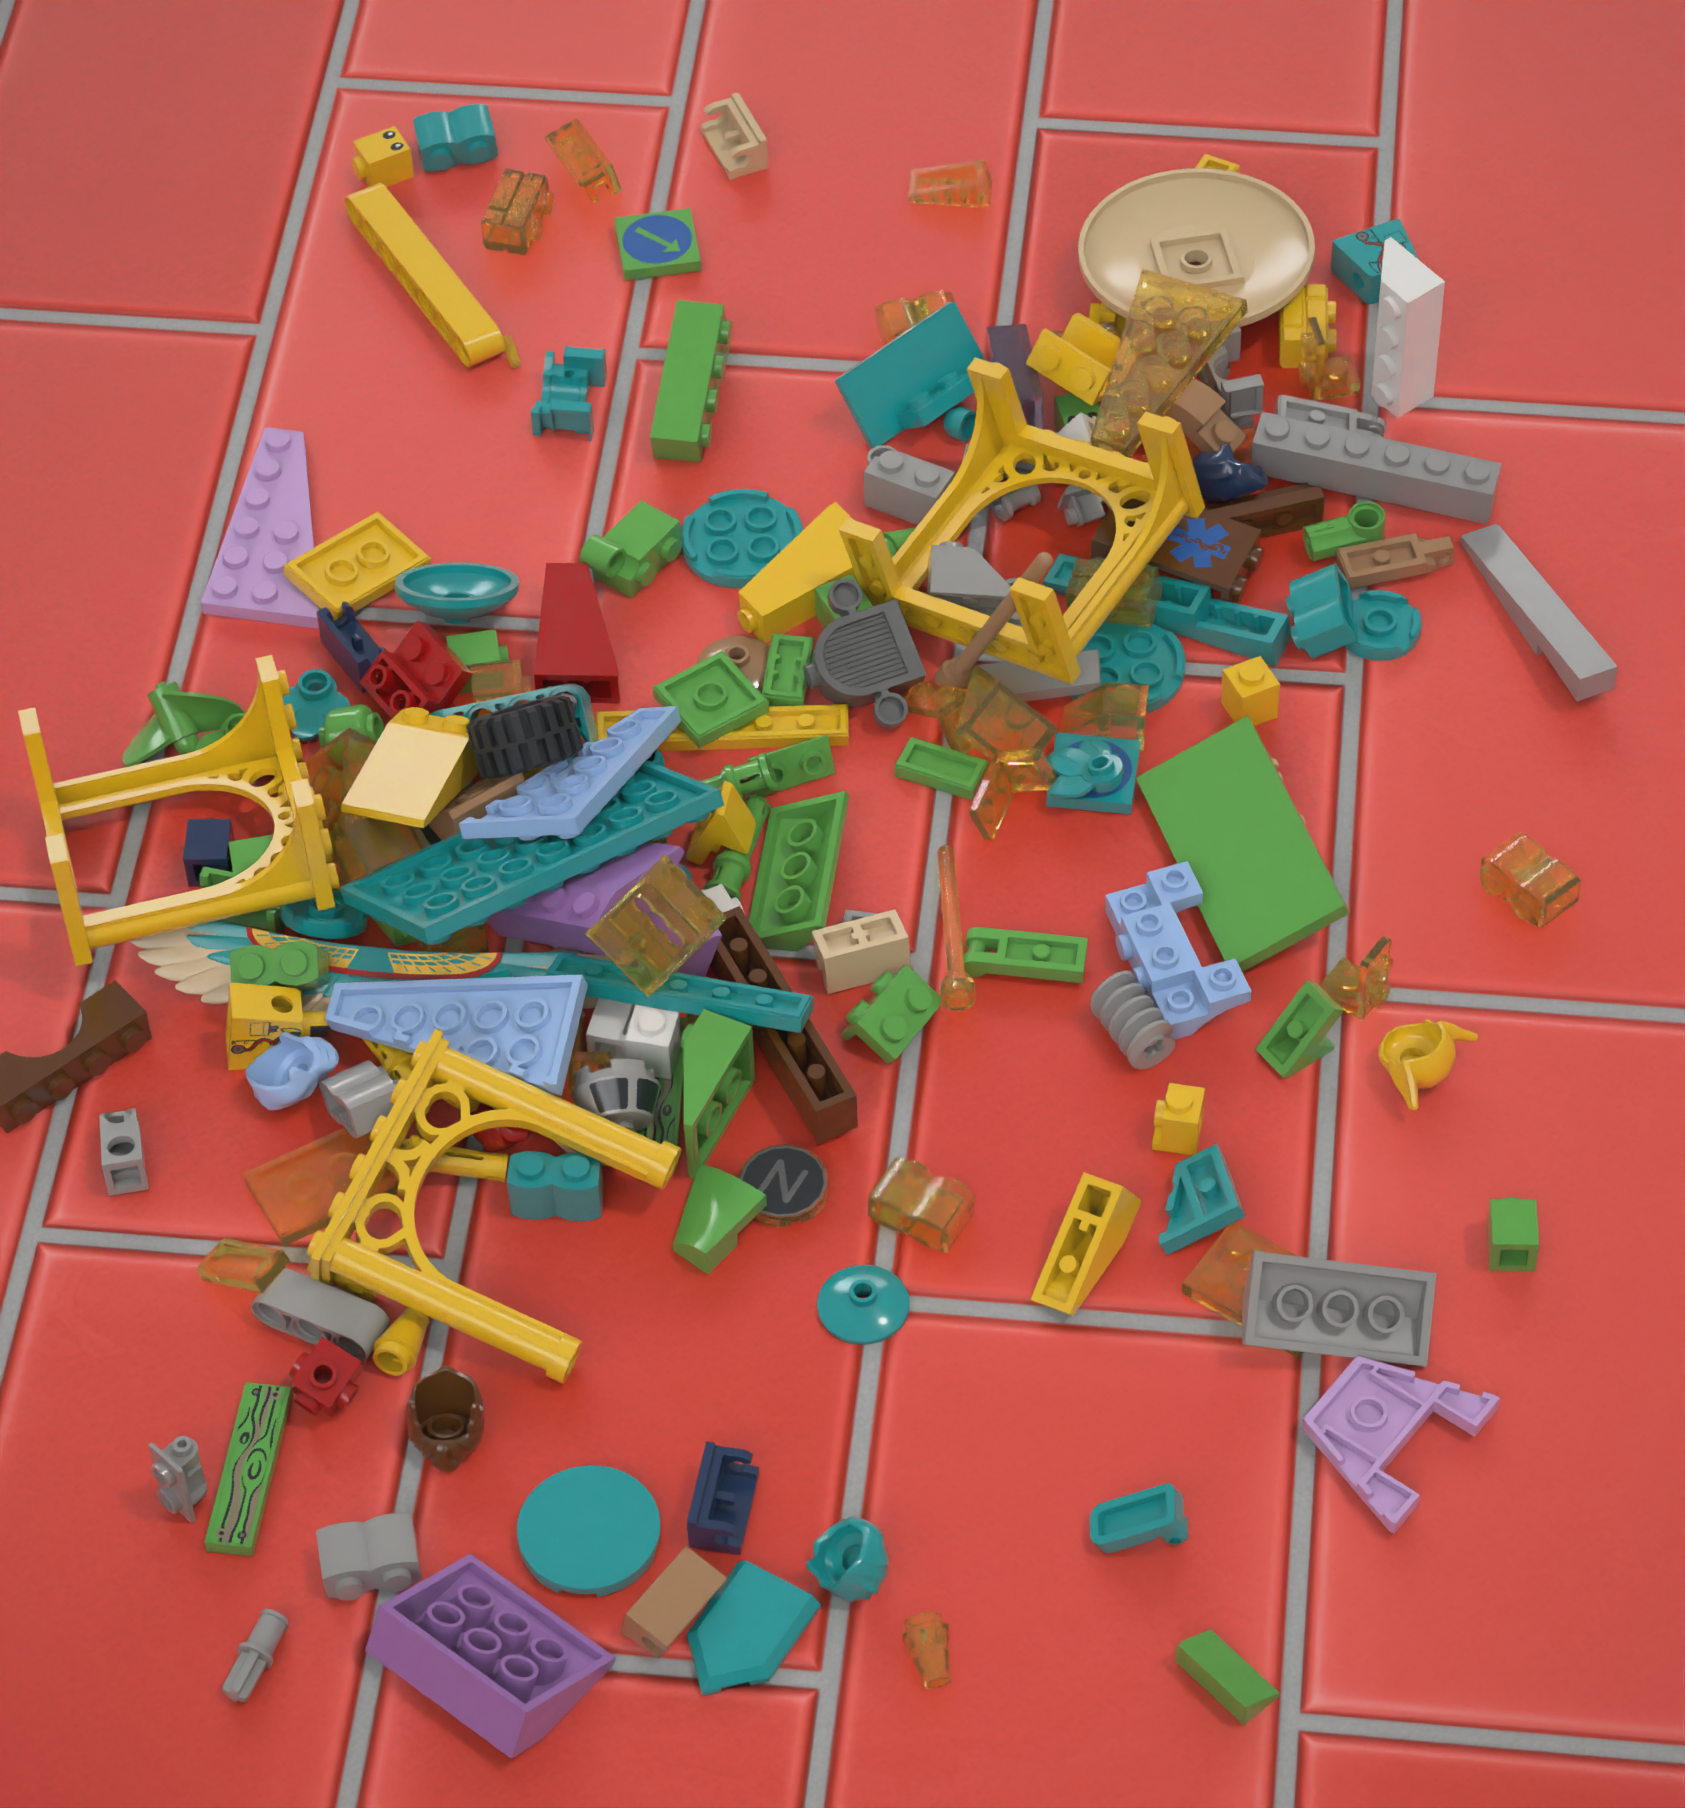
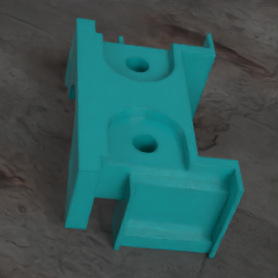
M566 345L563 354L564 364H556L554 351H546L541 401H536L535 406L531 409L533 435L541 436L542 430H546V427L551 428L552 433H554L555 429L575 430V433L589 434V441L592 442L594 434L592 403H588L586 400L590 386L605 387L607 380L605 348L601 350L568 347Z

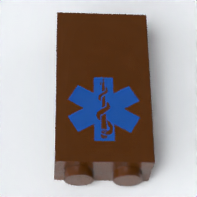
M1132 498L1126 501L1122 508L1134 509L1144 505L1146 502ZM1110 507L1092 538L1090 561L1103 563L1113 546L1116 534V520ZM1205 509L1197 519L1184 515L1147 565L1221 592L1220 600L1233 603L1236 600L1240 602L1248 586L1249 579L1246 577L1250 570L1255 572L1258 570L1264 555V548L1259 547L1261 530ZM1128 521L1126 525L1133 527L1135 521Z

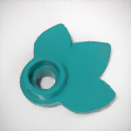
M312 669L303 673L296 686L289 687L290 695L283 696L284 705L292 704L297 729L291 731L295 738H299V741H308L318 737L319 728L324 726L326 715L332 709L350 706L348 699L337 692L335 680L326 671L320 669Z
M1098 739L1084 740L1079 749L1073 747L1059 748L1045 758L1046 765L1059 775L1048 790V794L1051 797L1076 798L1084 796L1091 790L1098 793H1106L1116 789L1122 782L1124 774L1122 760L1112 755L1111 747L1106 742Z

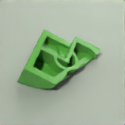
M701 1164L694 1176L673 1242V1251L706 1274H709L738 1245L737 1234L767 1206L766 1194L727 1172Z

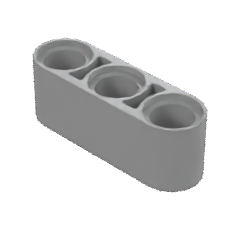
M277 1267L273 1270L250 1307L252 1313L261 1322L272 1328L317 1345L323 1336L361 1362L367 1360L374 1349L375 1341L385 1332L390 1323L388 1315L377 1305L284 1267Z

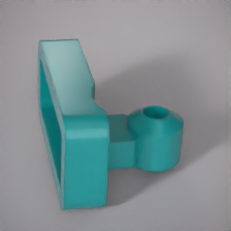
M1170 1483L1100 1503L1094 1507L1090 1514V1539L1105 1553H1113L1144 1544L1162 1536L1165 1542L1170 1544H1180L1188 1540V1519L1184 1516L1183 1495Z

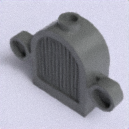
M847 578L839 579L832 584L827 601L831 610L839 614L841 618L830 623L820 634L812 654L811 663L803 666L805 679L810 689L817 688L825 698L835 704H848V707L852 708L875 703L873 718L877 725L888 730L896 729L904 723L908 714L907 702L899 694L922 687L926 678V672L897 599L858 612L857 609L863 597L861 587L854 580Z

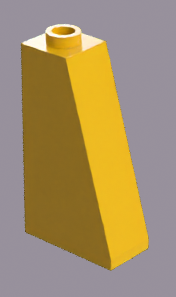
M837 502L829 505L739 591L740 610L737 612L739 622L748 633L753 632L759 640L767 643L771 641L772 633L784 634L816 616V587L850 574L858 582L839 532L840 527L847 518L854 519Z

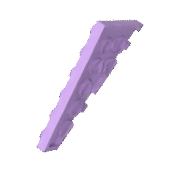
M265 427L200 602L202 614L319 629L316 613L319 611V607L283 575V568L286 563L314 548L304 432Z

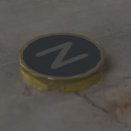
M790 1144L773 1145L755 1152L743 1164L738 1177L766 1194L767 1206L755 1219L763 1224L775 1227H789L790 1222L802 1220V1223L813 1219L824 1208L829 1195L827 1169L820 1158L806 1148Z

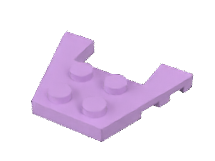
M1356 1356L1303 1418L1302 1429L1387 1530L1395 1534L1419 1505L1420 1494L1383 1472L1433 1412L1475 1437L1498 1410L1500 1398L1484 1391L1482 1396L1461 1391L1459 1384L1445 1380L1441 1384L1419 1379L1415 1377V1372Z

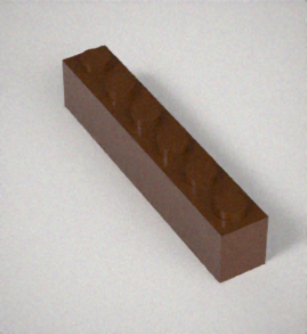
M740 906L712 917L722 934L710 964V968L718 980L793 992ZM810 1019L806 1022L801 1033L747 1024L752 1026L755 1042L817 1144L858 1127L857 1095Z

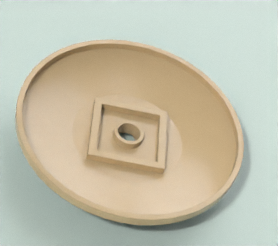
M1206 168L1160 172L1142 177L1120 187L1104 198L1089 214L1080 232L1078 242V261L1084 281L1092 293L1104 305L1117 314L1144 326L1182 333H1199V328L1235 323L1242 327L1277 312L1287 305L1304 287L1310 277L1315 258V239L1312 227L1302 209L1290 197L1274 186L1251 176L1232 171ZM1200 262L1202 265H1190L1189 263Z

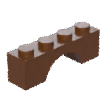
M116 980L79 1003L82 1013L80 1030L76 1037L63 1049L42 1057H23L8 1051L0 1054V1127L6 1133H9L21 1124L28 1123L37 1113L57 1100L66 1098L75 1088L92 1077L101 1075L110 1065L130 1052L139 1050L145 1042L152 1039L146 1011Z

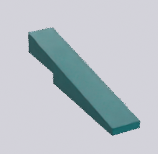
M1059 554L1043 580V584L1054 589L1056 593L1076 599L1102 563ZM1146 572L1140 573L1112 610L1115 613L1145 616V621L1153 623L1162 629L1170 630L1251 659L1261 656L1266 664L1276 667L1292 639L1289 617L1286 614L1213 599L1209 586Z

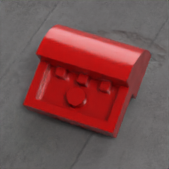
M417 620L394 653L386 650L381 651L359 683L392 719L402 709L410 707L423 708L429 714L438 710L457 707L453 701L473 673L427 623Z

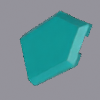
M739 1561L727 1577L726 1584L721 1590L717 1591L687 1633L702 1696L722 1692L721 1688L746 1682L754 1685L770 1681L820 1610L821 1604L810 1593L748 1561Z

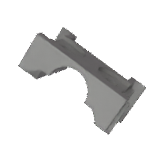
M1238 323L1199 328L1198 330L1202 337L1201 351L1204 356V366L1197 367L1200 381L1213 389L1226 401L1220 409L1241 430L1254 427L1251 415L1263 412L1264 383L1260 374L1226 380L1230 373L1228 362L1240 360L1241 330Z

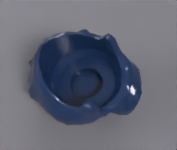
M1228 444L1222 445L1216 453L1198 452L1192 461L1202 498L1209 502L1216 501L1219 503L1221 501L1229 502L1240 499L1258 490H1263L1269 483L1262 467L1235 460L1231 446Z

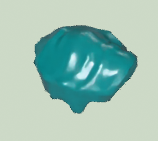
M848 1517L834 1524L814 1541L813 1558L806 1562V1567L815 1575L819 1586L828 1590L834 1596L851 1602L858 1599L870 1600L873 1594L878 1593L882 1581L887 1577L889 1557L884 1546V1536L878 1527L865 1519Z

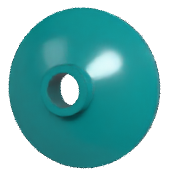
M855 1265L836 1272L823 1284L817 1300L818 1315L825 1329L834 1337L857 1345L875 1344L892 1337L906 1322L910 1308L909 1295L903 1282L892 1272L873 1265ZM858 1295H869V1297H867V1298H859V1297H857V1296H858Z

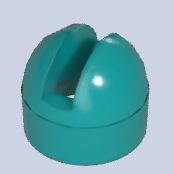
M960 407L947 412L943 420L946 433L954 439L963 442L969 441L974 430L976 412Z

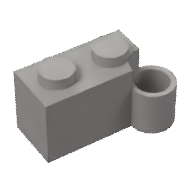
M876 446L867 454V468L864 471L865 506L919 525L955 477V472L896 451L891 446Z

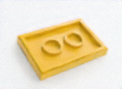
M376 512L286 563L283 568V575L321 609L327 607L334 620H337L343 614L342 602H348L354 609V612L395 589V579L398 575L415 567L430 565L431 558L384 516Z

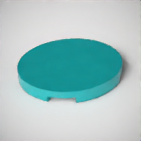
M754 489L728 490L708 497L707 503L700 506L691 515L686 516L681 528L682 554L690 569L702 579L718 586L741 589L803 531V527L793 507L788 508L783 503L770 498L768 492Z
M1127 613L1109 614L1082 650L1098 649L1102 691L1070 696L1085 708L1107 716L1133 717L1153 712L1169 703L1182 687L1186 663L1183 646L1172 631L1169 630L1167 632L1161 627L1145 621V616Z
M596 1465L569 1468L544 1480L525 1500L517 1522V1539L522 1560L529 1572L540 1583L558 1593H561L562 1590L577 1594L597 1593V1597L618 1592L638 1580L653 1563L661 1534L659 1511L655 1500L647 1488L637 1479L623 1471Z

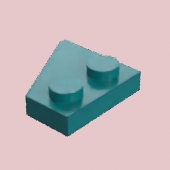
M1217 1144L1176 1163L1172 1179L1174 1187L1168 1196L1165 1209L1170 1218L1167 1231L1159 1234L1158 1241L1164 1252L1169 1255L1246 1217L1226 1159Z

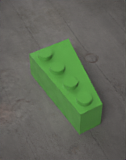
M684 300L676 301L650 433L654 458L701 463L704 448H710L713 433L711 421L713 413H717L719 389L725 374L732 337V321L726 320L723 304Z

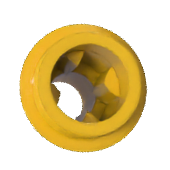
M406 1308L403 1314L375 1341L373 1360L379 1369L387 1374L400 1376L415 1367L426 1328L429 1324L428 1316L411 1308Z

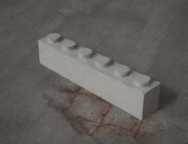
M1262 412L1253 439L1251 465L1262 467V470L1268 477L1300 484L1308 483L1309 486H1320L1323 489L1487 525L1489 524L1497 495L1502 464Z

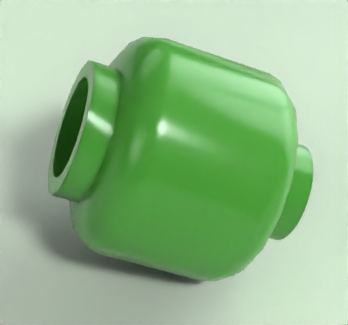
M358 704L336 708L326 715L324 726H320L319 741L324 751L329 750L331 756L338 762L346 763L368 759L384 731V725L380 715L376 712L373 713L366 705Z

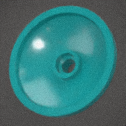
M467 562L437 563L415 567L398 575L395 579V592L406 604L426 615L445 619V622L449 624H465L470 622L472 618L490 614L509 603L519 592V578L507 569L487 564Z

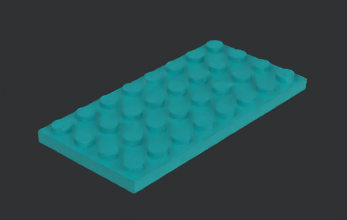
M646 760L635 772V775L629 778L619 789L618 794L609 800L601 809V812L576 837L561 839L558 835H546L527 841L520 840L519 837L463 839L461 832L348 883L340 887L344 903L427 944H439L449 940L452 937V933L464 927L478 926L487 922L490 918L489 916L498 911L516 908L525 904L527 898L532 895L561 887L566 879L577 874H587L600 868V863L613 857L632 854L637 850V846L651 839L657 840L668 837L673 833V829L687 822L702 821L709 816V812L724 806L720 789Z

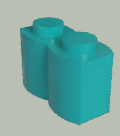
M470 104L459 107L452 112H429L413 119L416 142L425 171H442L453 168L460 163H483L498 156L496 136L487 105Z
M1336 563L1290 581V595L1286 597V603L1295 623L1294 626L1290 627L1291 636L1299 650L1305 649L1311 659L1358 640L1351 589L1347 578Z
M525 1151L510 1156L507 1187L511 1214L532 1220L546 1219L557 1215L570 1221H590L602 1216L604 1183L600 1161L583 1153H569L554 1157L543 1152Z

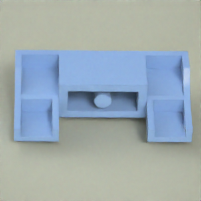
M1188 861L1147 872L1146 884L1105 895V912L1116 934L1115 941L1119 956L1122 961H1129L1132 967L1131 972L1136 977L1135 983L1142 985L1145 989V995L1150 996L1154 1001V1007L1159 1008L1163 1013V1020H1168L1172 1025L1173 1029L1170 1037L1174 1038V1040L1190 1036L1215 1016L1236 1006L1251 1002L1252 993L1235 958L1202 968L1176 913L1203 904V892Z

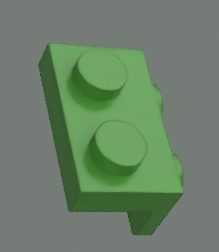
M907 964L894 974L886 970L872 984L870 990L874 995L868 1002L862 999L851 1009L845 1017L850 1024L841 1033V1036L846 1041L857 1035L888 1065L897 1059L945 1001Z

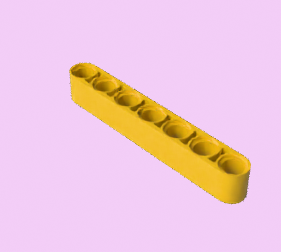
M379 182L344 198L347 213L354 226L466 367L474 366L504 353L505 343L495 322L383 183Z

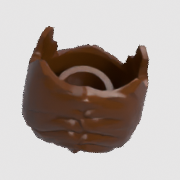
M448 1365L428 1373L420 1381H417L407 1406V1426L410 1441L414 1442V1446L419 1451H422V1455L425 1458H432V1465L440 1471L452 1472L457 1469L466 1455H471L476 1450L484 1431L483 1401L476 1382L468 1375L458 1372Z

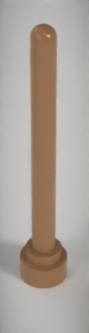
M1047 552L1038 554L1020 578L1038 583L1053 563L1052 556ZM1011 592L1006 595L958 658L946 660L935 673V682L944 693L951 696H959L971 683L973 665L1016 612Z

